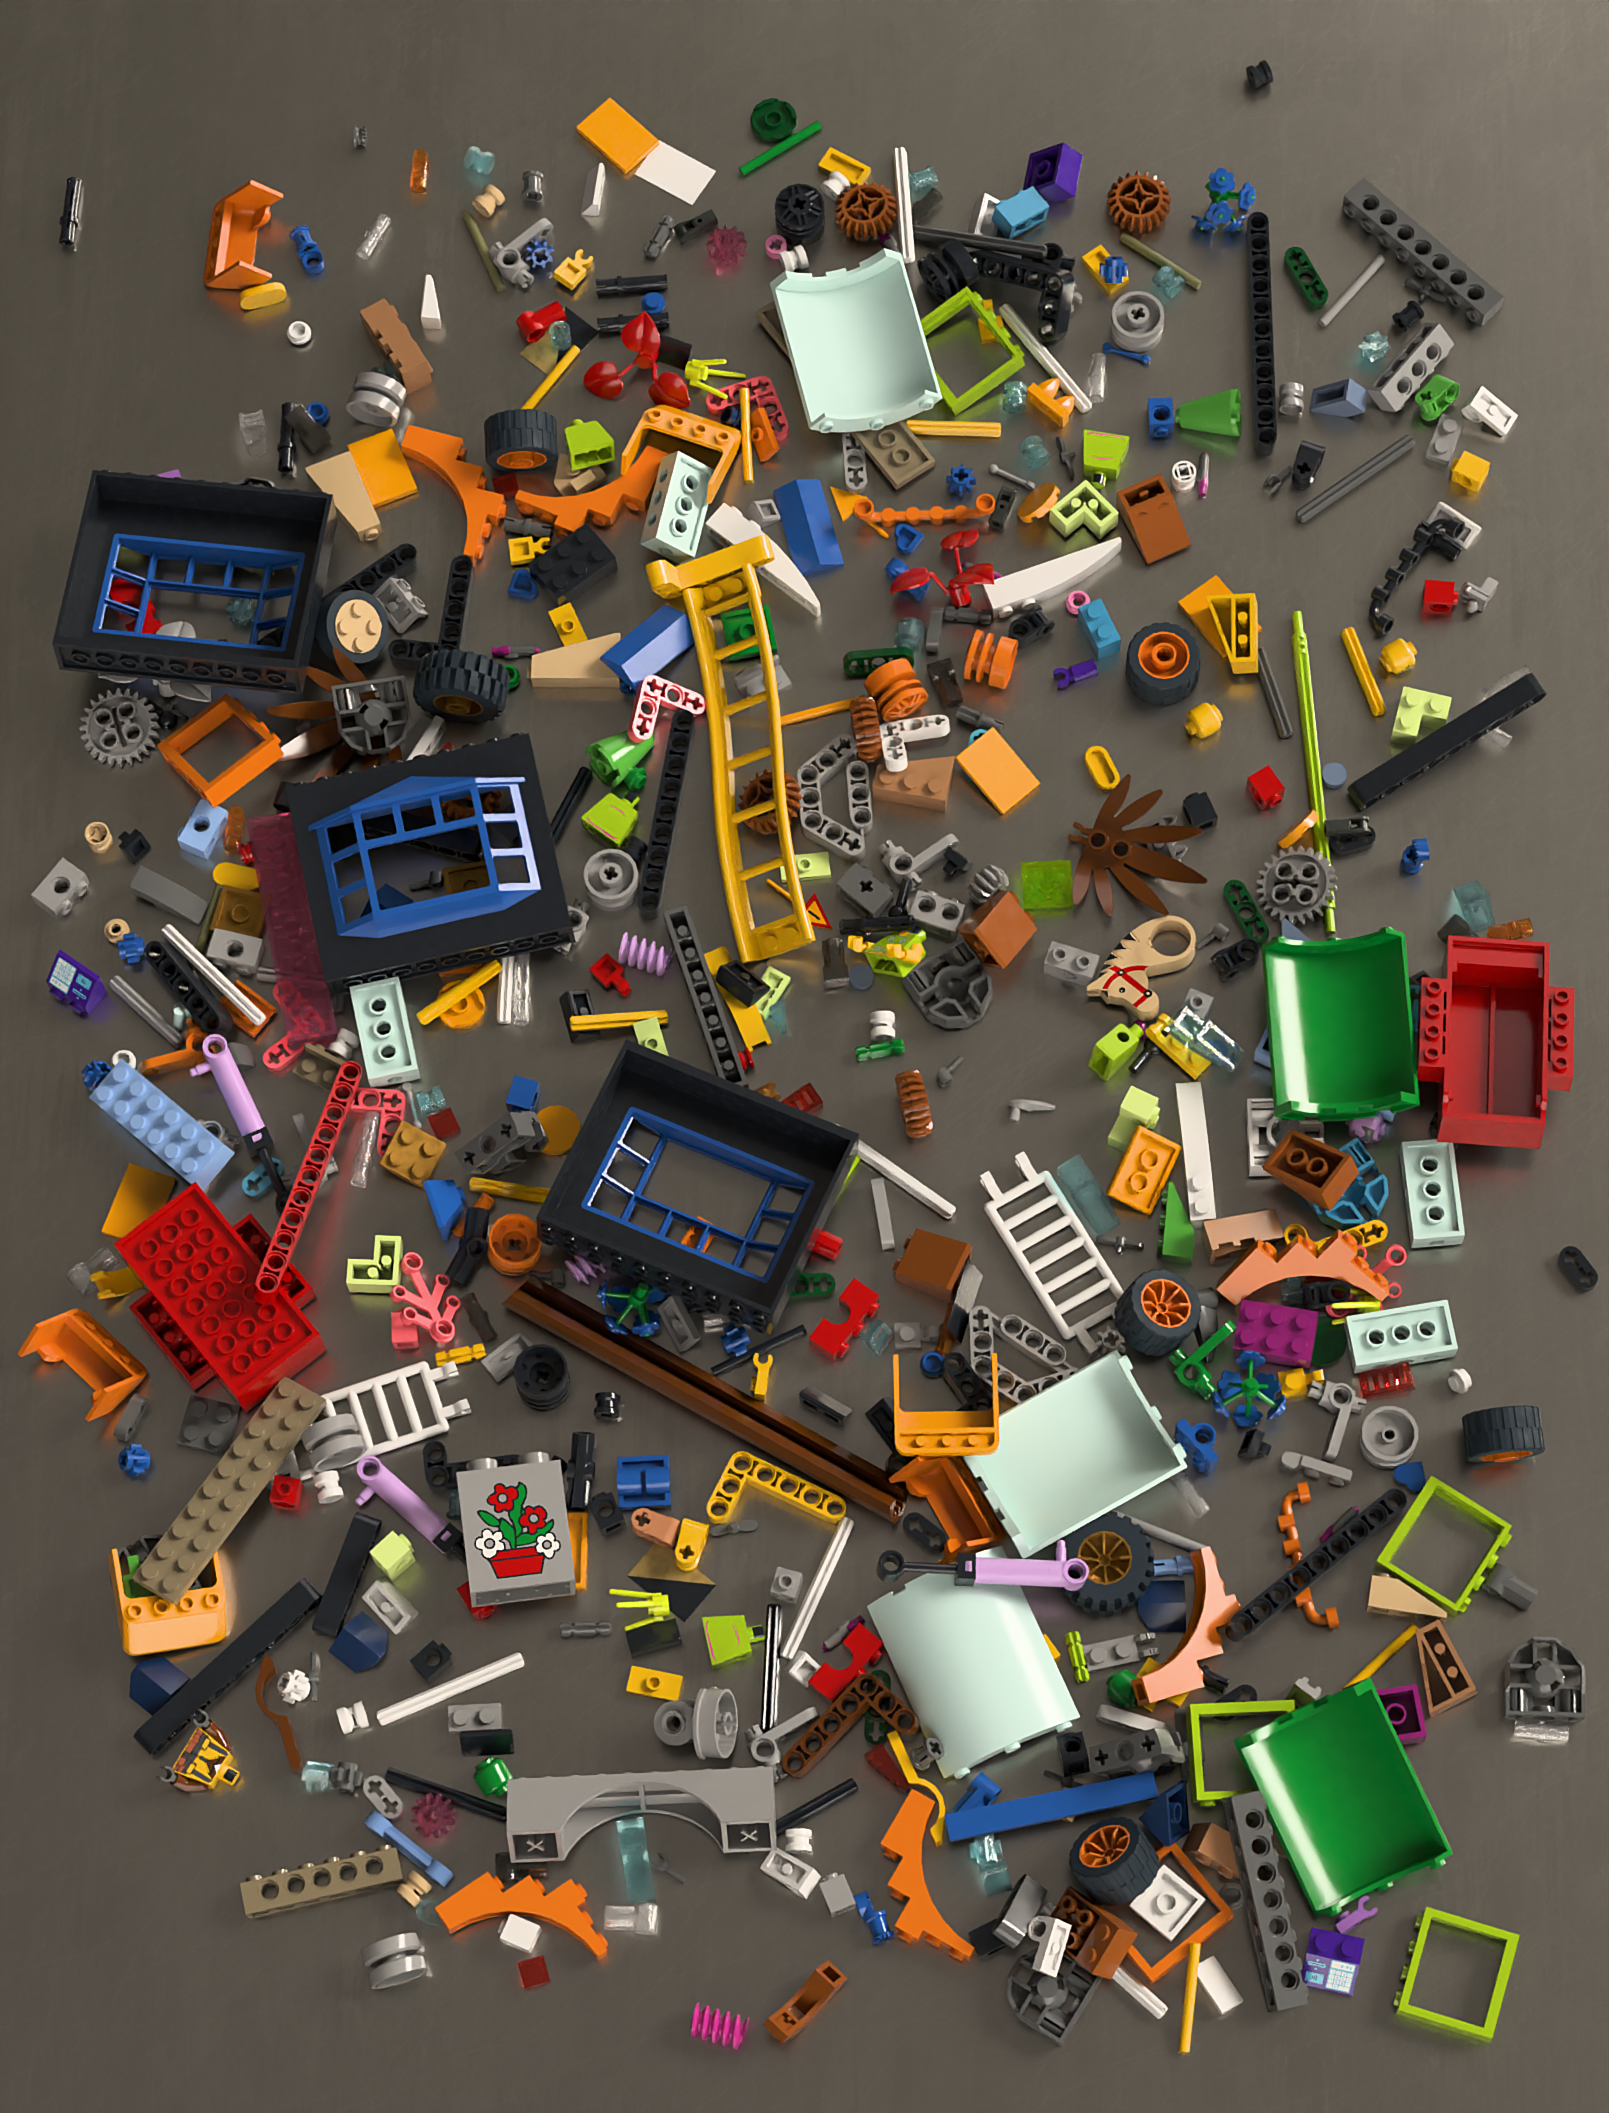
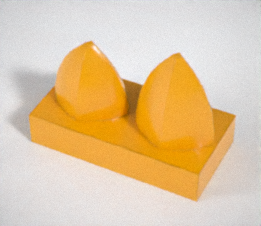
M1059 378L1048 379L1039 385L1033 382L1027 388V400L1063 428L1069 422V415L1074 407V396H1063L1056 400L1053 399L1059 388Z

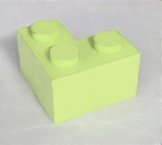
M1085 480L1050 509L1049 522L1065 538L1084 523L1101 539L1118 525L1119 512Z
M1404 686L1390 742L1412 746L1416 742L1419 726L1437 730L1446 724L1452 697Z
M1131 1086L1120 1106L1119 1116L1108 1136L1107 1145L1124 1152L1136 1125H1140L1148 1130L1149 1128L1154 1130L1159 1120L1158 1114L1161 1109L1158 1107L1159 1098Z
M375 1235L373 1260L348 1259L346 1284L349 1292L390 1293L396 1285H401L402 1270L400 1261L403 1258L404 1251L401 1236Z

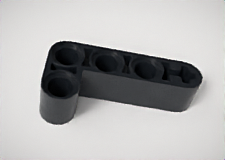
M436 1440L428 1442L423 1448V1460L426 1481L430 1490L436 1494L458 1492L456 1472L467 1471L466 1464L472 1460L449 1463L448 1454L442 1442ZM432 1451H442L440 1458L436 1460L429 1458ZM511 1454L490 1458L497 1461L498 1467L512 1466L518 1464V1457L520 1455ZM436 1475L445 1476L444 1482L439 1485L433 1484L432 1479Z

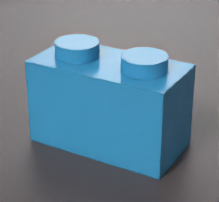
M1032 186L1025 191H1018L1014 197L1008 200L998 202L994 207L992 221L1007 239H1012L1045 221L1050 206Z
M1101 598L1078 607V621L1097 660L1119 652L1121 638Z

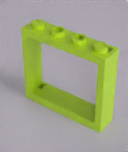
M968 286L920 320L924 336L935 330L967 305H970L1011 360L959 398L954 396L935 371L942 399L955 416L1025 366L1022 358L1025 354L1017 343L1014 346L1009 341L1011 336L1004 326L999 328L995 323L997 321L995 314L990 308L985 310L982 306L984 301L976 291L972 293Z
M1431 1475L1378 1557L1375 1567L1384 1573L1392 1575V1578L1399 1579L1455 1617L1458 1611L1464 1613L1470 1604L1471 1599L1468 1596L1472 1589L1475 1591L1479 1590L1485 1580L1481 1576L1485 1569L1491 1570L1499 1558L1495 1555L1499 1547L1505 1548L1510 1541L1512 1535L1509 1534L1512 1525ZM1433 1494L1498 1533L1454 1603L1389 1563Z
M1294 1700L1189 1704L1185 1707L1192 1803H1200V1807L1216 1806V1802H1223L1222 1798L1256 1791L1204 1792L1199 1717L1286 1714L1295 1709Z
M1426 1907L1423 1914L1418 1912L1414 1928L1419 1930L1416 1939L1411 1938L1407 1954H1411L1409 1965L1404 1964L1400 1979L1404 1980L1402 1991H1396L1393 2005L1398 2006L1396 2014L1490 2043L1494 2035L1520 1935ZM1431 1919L1505 1941L1482 2027L1408 2005Z

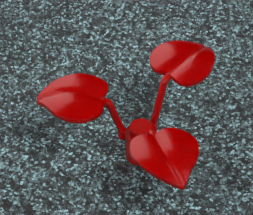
M646 311L629 321L621 332V339L625 347L630 351H638L636 358L619 373H617V368L612 362H597L587 370L583 378L584 386L592 393L604 399H612L617 397L623 389V382L619 377L625 375L635 365L642 369L651 368L654 384L649 387L648 394L656 405H667L676 409H682L691 404L687 386L680 376L675 373L665 372L658 379L656 377L658 365L655 361L659 356L660 336L653 320Z
M974 528L967 531H958L942 539L940 543L942 549H953L958 574L948 582L947 588L932 571L928 572L926 567H916L902 572L894 579L890 587V594L920 587L932 578L943 590L945 596L950 595L955 607H961L970 603L972 598L967 585H994V568L990 563L976 564L967 568L965 572L961 571L958 550L975 543L979 537L978 530Z

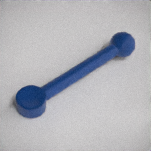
M1108 342L1103 344V351L1105 353L1115 352L1139 359L1144 364L1149 363L1151 360L1147 354L1142 356L1112 347L1111 343Z

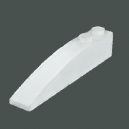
M725 503L705 523L706 533L725 548L760 535H766L761 531L760 526L753 520L748 521L736 507H729ZM769 538L775 560L754 568V570L818 617L821 614L820 603L808 582L787 555Z
M1118 537L994 580V585L983 584V595L989 610L992 612L993 619L1008 617L1013 612L1021 609L1029 610L1036 604L1080 583L1121 552V538Z
M1201 1082L1175 1083L1187 1213L1193 1229H1201L1204 1221L1216 1219Z

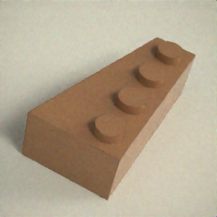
M384 298L359 311L363 325L398 382L406 389V395L408 396L431 384L430 373L433 372L432 367L421 352L417 342L410 336L405 323H401L399 320V315L394 305H389Z

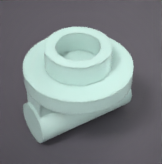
M177 1002L173 1007V1027L177 1031H181L186 1020L192 1018V1022H194V1018L181 1002Z

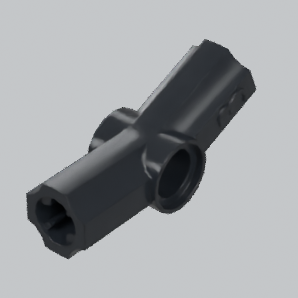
M467 1207L464 1232L459 1241V1249L445 1272V1275L463 1285L468 1281L479 1259L487 1254L488 1244L486 1237L490 1216L489 1209ZM476 1240L477 1248L475 1251L470 1252V1244Z
M579 1431L572 1434L571 1459L568 1460L567 1466L568 1489L566 1493V1509L575 1512L588 1511L590 1489L595 1476V1461H593L595 1433Z

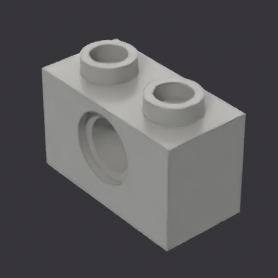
M62 858L31 895L35 904L59 920L62 915H66L71 910L75 899L87 891L90 882L84 872ZM68 887L64 893H57L59 888Z
M215 928L206 956L209 962L217 969L225 970L230 968L235 969L239 974L250 975V973L256 974L258 966L261 965L266 947L261 938ZM235 950L241 951L239 956L230 957L231 952Z
M1052 941L1044 962L1043 973L1087 987L1094 981L1099 967L1100 956Z

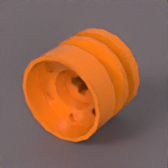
M977 629L965 655L964 679L971 680L976 670V682L980 683L985 673L989 674L988 684L990 686L1005 689L1014 666L1018 640L1002 636L997 646L993 645V633H988L985 642H983L984 631Z
M900 658L882 665L864 681V688L869 696L877 702L876 708L881 712L880 715L885 722L898 721L910 716L928 700V693L922 688V683L919 680H915L916 673L907 659Z
M516 1213L507 1214L493 1224L488 1237V1259L497 1271L511 1277L522 1276L535 1267L538 1263L542 1242L537 1238V1223L528 1216ZM510 1246L514 1248L519 1246L518 1252L516 1250L510 1251Z

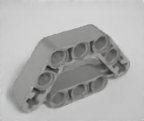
M841 734L798 769L797 783L801 788L799 793L803 798L799 801L802 807L800 808L801 831L807 839L843 860L855 864L861 862L865 857L864 835L868 834L873 826L869 770L865 762L857 760L856 740L850 734ZM824 761H831L833 763L828 767L821 765ZM845 767L851 830L822 814L820 788ZM855 772H861L863 773V776L860 778H855L852 776V774ZM806 776L814 778L811 782H805L802 779ZM856 795H863L866 797L864 800L857 801L854 799ZM807 799L816 800V803L812 805H807L804 802ZM862 817L867 819L868 821L866 823L859 824L856 822V819ZM814 821L818 823L814 828L806 826L809 822ZM830 834H837L839 836L835 840L827 838Z
M976 1306L971 1310L969 1314L970 1363L972 1369L988 1391L992 1393L991 1356L994 1353L993 1332L1045 1369L1055 1373L1026 1382L997 1363L998 1381L1006 1379L1011 1383L1006 1389L998 1386V1397L1012 1407L1022 1403L1018 1399L1021 1394L1026 1393L1032 1397L1043 1391L1044 1387L1052 1386L1080 1370L1065 1362L1066 1351L1061 1344L1019 1316L1007 1315L1001 1319L985 1306ZM979 1316L983 1317V1330L978 1331L977 1320ZM1015 1325L1019 1330L1016 1333H1008L1005 1327ZM1029 1339H1036L1040 1345L1031 1348L1026 1342ZM983 1340L988 1343V1347L981 1350L976 1348L975 1343ZM1050 1353H1057L1061 1356V1359L1057 1362H1052L1047 1356ZM980 1365H985L990 1370L986 1374H979L976 1368Z

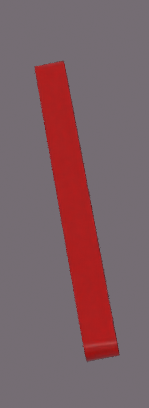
M354 1061L343 1063L339 1069L256 1278L253 1295L256 1301L261 1304L272 1303L278 1294L356 1096L362 1076V1068ZM345 1075H351L354 1078L350 1079L345 1077ZM337 1096H344L346 1099H339ZM334 1116L338 1120H331L329 1117ZM327 1137L330 1141H323L320 1138ZM312 1158H318L321 1162H315ZM304 1179H310L313 1183H306ZM301 1200L305 1202V1204H297L295 1201ZM291 1221L296 1223L297 1225L290 1226L286 1222ZM285 1243L288 1247H281L278 1244ZM275 1264L278 1265L280 1268L273 1269L269 1265ZM268 1286L272 1290L266 1291L263 1290L261 1287Z

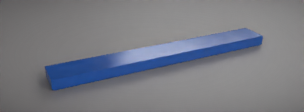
M1153 1771L944 1814L949 1840L953 1842L1155 1800L1158 1798V1792Z

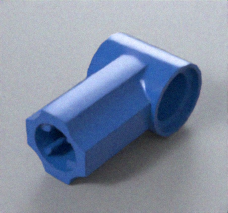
M981 1772L971 1782L967 1792L950 1810V1813L990 1805L998 1797L1002 1789Z

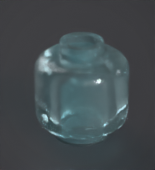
M907 617L898 621L893 637L894 645L896 647H907L913 653L920 651L925 644L927 634L925 624L915 617Z

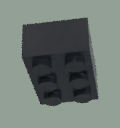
M585 523L529 563L531 577L557 608L573 602L618 570L615 555L588 523Z

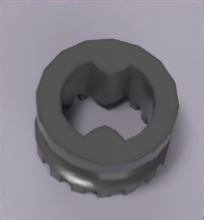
M357 126L353 127L354 148H358L359 145H362L364 148L367 147V139H365L367 138L365 136L367 135L366 126H362L361 129H358Z

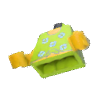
M916 928L911 933L893 931L877 943L867 941L863 943V937L848 936V948L864 953L873 972L904 978L925 957L926 952L922 942L926 940V934L920 928Z

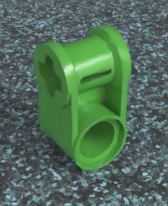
M1439 374L1433 376L1430 382L1415 395V401L1421 408V418L1426 421L1438 418L1457 399L1460 393V385Z

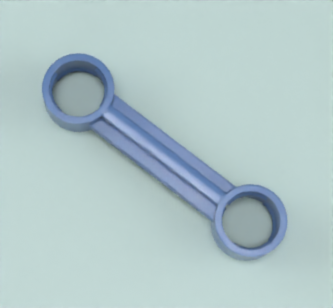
M373 1809L363 1821L367 1827L393 1847H396L399 1852L443 1888L454 1876L449 1869L432 1858L376 1810Z

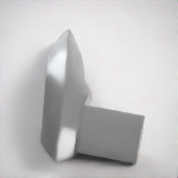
M1017 1099L1007 1102V1105L1011 1107L1008 1119L1012 1121H1018L1021 1110L1030 1112L1034 1110L1055 1109L1054 1105L1040 1101Z

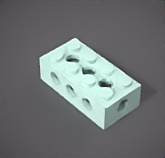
M680 451L662 457L640 544L676 563L695 558L709 504L706 503L708 482L715 470Z
M399 977L349 987L371 1088L421 1079ZM378 1008H385L383 1011L376 1012ZM383 1031H390L388 1034L381 1035ZM388 1054H394L391 1058H385Z
M1437 1139L1402 1142L1399 1156L1411 1248L1462 1244L1465 1232L1453 1143L1437 1142ZM1429 1166L1434 1171H1426L1423 1167ZM1426 1191H1434L1437 1195L1431 1196ZM1429 1215H1437L1440 1220H1433Z
M1448 1300L1346 1316L1344 1330L1346 1332L1354 1374L1455 1357L1458 1350ZM1420 1330H1429L1432 1335H1423ZM1395 1334H1403L1406 1339L1399 1340L1395 1337ZM1377 1338L1381 1343L1373 1344L1369 1339Z

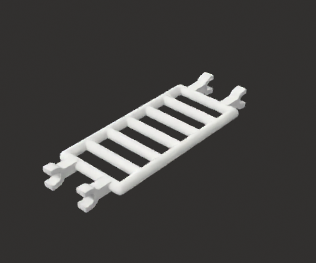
M1023 1151L1015 1156V1164L1027 1180L1002 1194L989 1171L980 1175V1183L992 1199L984 1205V1210L1062 1337L1070 1339L1076 1336L1090 1359L1098 1355L1097 1351L1099 1348L1091 1339L1086 1329L1109 1316L1115 1321L1114 1310L1117 1306L1116 1303L1124 1291L1048 1171L1037 1174ZM1045 1183L1052 1195L1003 1222L996 1210L997 1208ZM1058 1204L1065 1216L1016 1243L1009 1231L1010 1229ZM1071 1225L1078 1237L1029 1264L1022 1253L1023 1250ZM1084 1246L1091 1257L1090 1259L1042 1285L1035 1272ZM1097 1267L1104 1278L1102 1281L1055 1306L1048 1293ZM1111 1289L1117 1301L1073 1326H1067L1061 1316L1062 1314L1104 1290Z
M422 1361L321 1395L327 1402L323 1408L326 1418L336 1415L332 1402L344 1398L348 1399L353 1417L358 1426V1433L362 1436L366 1446V1452L347 1465L359 1462L365 1456H376L444 1433L449 1429L448 1419L472 1413L467 1398L450 1406L442 1407L434 1382L459 1376L455 1362L452 1361L439 1368L430 1370L428 1363ZM421 1373L437 1422L436 1425L422 1429L406 1377ZM394 1381L397 1383L412 1429V1433L400 1437L397 1436L381 1387ZM371 1389L388 1441L374 1446L357 1394ZM292 1450L270 1481L274 1480L275 1475L282 1476L290 1473L291 1478L301 1479L302 1481L322 1472L315 1471L313 1466L299 1470L294 1451Z

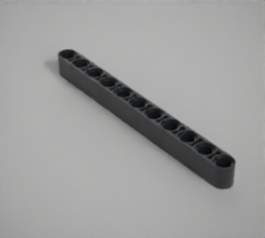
M1253 212L1248 217L1246 227L1253 437L1255 452L1260 456L1267 457L1274 453L1277 441L1269 220L1266 214ZM1259 225L1262 228H1254L1253 226ZM1259 246L1263 249L1257 250L1253 247ZM1258 267H1259V268H1262L1263 270H1262V271H1257V270H1255L1254 268H1258ZM1262 289L1264 292H1257L1255 290ZM1257 310H1262V311H1264L1265 313L1259 314V313H1257L1256 311H1257ZM1260 331H1261V332H1264V333H1266V334H1265V335H1259V334H1257V332H1260ZM1258 353H1264V354H1266L1267 356H1265V357H1260V356H1258L1257 354H1258ZM1262 374H1263V375H1266V376H1268V377L1263 379V378L1258 377V375H1262ZM1260 396H1266V397H1268L1269 399H1268V400H1261L1259 397H1260ZM1267 418L1270 421L1262 422L1260 419ZM1261 440H1269L1270 443L1264 444Z

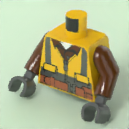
M197 1709L202 1713V1719L197 1722L194 1718L190 1717V1720L197 1726H202V1729L197 1727L173 1768L169 1766L160 1767L167 1771L166 1778L156 1776V1778L160 1782H170L171 1785L185 1792L205 1791L207 1788L215 1789L220 1780L232 1786L238 1779L240 1772L229 1766L233 1759V1756L230 1754L231 1745L224 1731L209 1719L208 1714L201 1709Z

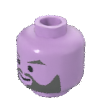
M1378 1113V1117L1346 1121V1125L1349 1126V1135L1353 1138H1358L1359 1141L1366 1144L1379 1141L1386 1128V1123L1383 1122V1116Z

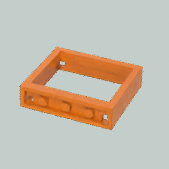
M227 693L156 745L166 762L213 808L217 807L284 756L278 745L281 742L274 732L269 734L270 731L262 721L257 722V718L250 709L245 711L242 702L238 698H231ZM235 714L263 742L208 783L181 754Z
M1160 1842L1155 1846L1154 1850L1159 1857L1158 1861H1161L1171 1852L1220 1912L1152 1968L1135 1947L1131 1945L1126 1955L1150 1985L1189 1955L1190 1942L1202 1944L1234 1916L1233 1911L1176 1843L1171 1846H1164Z

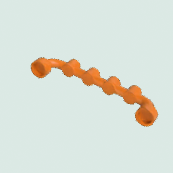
M981 494L976 499V508L967 509L964 505H958L955 509L945 510L940 506H934L930 510H918L916 507H910L906 511H894L892 508H885L882 512H874L872 501L862 498L856 501L854 512L856 517L861 520L882 522L885 527L894 526L896 521H906L908 525L916 526L920 520H930L933 525H941L944 519H954L957 524H965L968 518H978L993 513L995 510V499L990 494Z
M1307 1481L1297 1483L1298 1489H1294L1284 1496L1281 1503L1282 1515L1277 1516L1280 1531H1286L1288 1538L1287 1541H1283L1286 1557L1292 1556L1293 1565L1289 1566V1570L1303 1560L1291 1505L1297 1499H1300L1301 1504L1311 1502ZM1292 1576L1293 1581H1297L1298 1585H1303L1302 1579L1299 1576ZM1307 1588L1296 1597L1297 1607L1303 1606L1305 1615L1311 1622L1318 1625L1328 1624L1329 1629L1340 1627L1336 1607L1326 1608V1614L1323 1615L1315 1612L1310 1588Z

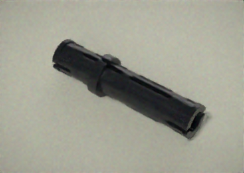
M76 177L67 179L63 216L60 217L59 222L61 225L59 243L63 246L74 245L75 228L78 227L79 223L77 212L82 181Z
M667 274L627 278L617 276L614 279H596V286H606L596 287L597 295L618 292V295H621L623 292L666 290L668 289V283L662 281H667Z
M668 312L648 314L656 328L669 327V320H662L669 319ZM618 314V317L597 318L598 325H605L598 326V333L620 331L621 333L624 326L638 315L623 316V314Z
M285 402L281 406L280 443L277 445V451L279 452L278 471L290 473V471L293 472V457L297 447L294 441L297 405L292 402Z
M913 915L877 918L862 916L860 919H840L839 928L843 927V929L839 931L841 935L861 933L863 936L873 932L913 931L915 929V922H911V920H915Z

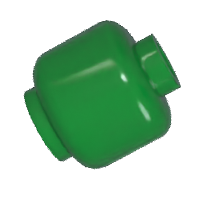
M1127 1669L1121 1670L1118 1673L1113 1672L1106 1682V1685H1108L1107 1696L1124 1709L1136 1708L1138 1702L1131 1681L1138 1677Z
M490 1756L474 1767L476 1771L473 1778L484 1795L494 1793L498 1797L507 1791V1779H512L513 1776L501 1758L494 1759L493 1756Z

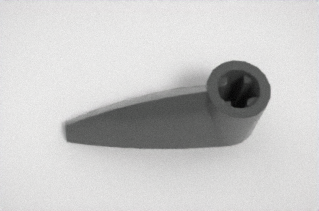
M1212 1287L1195 1291L1201 1305L1200 1321L1194 1330L1198 1346H1201L1218 1330L1216 1310L1218 1308V1299ZM1216 1347L1203 1358L1205 1364L1213 1361Z

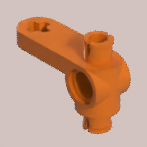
M192 1018L187 1019L186 1025L188 1030L184 1033L187 1049L142 1061L140 1063L142 1075L146 1077L156 1076L206 1062L203 1050L195 1051L194 1049L198 1044H203V1041L210 1033L205 1032L196 1020L194 1024ZM212 1045L208 1050L210 1053L215 1054L214 1046Z

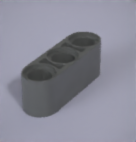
M1024 1874L1014 1886L991 1933L1014 1949L1024 1938L1030 1921L1035 1917L1047 1894V1889L1027 1874Z

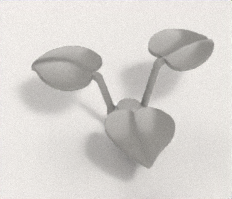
M182 621L166 624L156 633L157 635L196 638L193 626L188 622ZM98 674V678L108 679L117 683H130L138 679L135 677ZM152 679L153 685H158V691L164 697H172L176 694L195 701L211 702L212 685Z

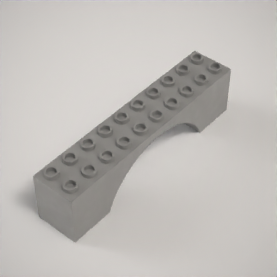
M732 1767L713 1770L651 1771L649 1773L626 1772L608 1775L507 1779L506 1832L511 1863L564 1861L575 1843L590 1830L611 1819L636 1813L668 1814L692 1822L712 1836L719 1844L723 1853L777 1850L773 1767Z

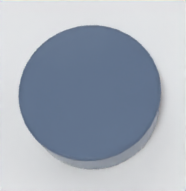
M1335 762L1327 764L1322 771L1323 783L1333 789L1344 785L1347 777L1345 767Z
M856 964L850 969L849 982L852 987L858 990H865L872 985L874 973L870 966Z

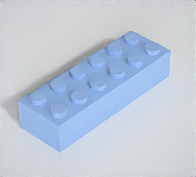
M120 1059L89 1097L190 1184L196 1182L203 1191L235 1154V1152L123 1059Z

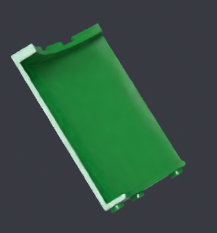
M1383 927L1371 934L1342 940L1339 938H1329L1326 941H1299L1286 939L1284 936H1276L1271 941L1262 944L1275 1117L1303 1121L1305 1119L1304 1116L1317 1117L1318 1122L1348 1121L1378 1117L1379 1111L1390 1109L1393 1114L1419 1106L1405 933L1396 931L1392 927Z
M1370 1677L1344 1687L1342 1691L1335 1694H1328L1272 1720L1273 1722L1262 1728L1257 1727L1233 1740L1256 1791L1261 1790V1795L1266 1799V1813L1315 1917L1326 1914L1327 1917L1334 1916L1342 1911L1341 1906L1376 1888L1378 1891H1383L1393 1885L1392 1881L1428 1866L1431 1870L1444 1865V1859L1453 1854Z

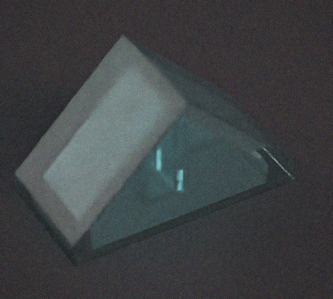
M1478 881L1453 889L1472 934L1496 925L1489 893Z

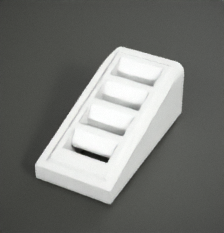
M426 274L420 316L422 326L429 329H441L432 276Z

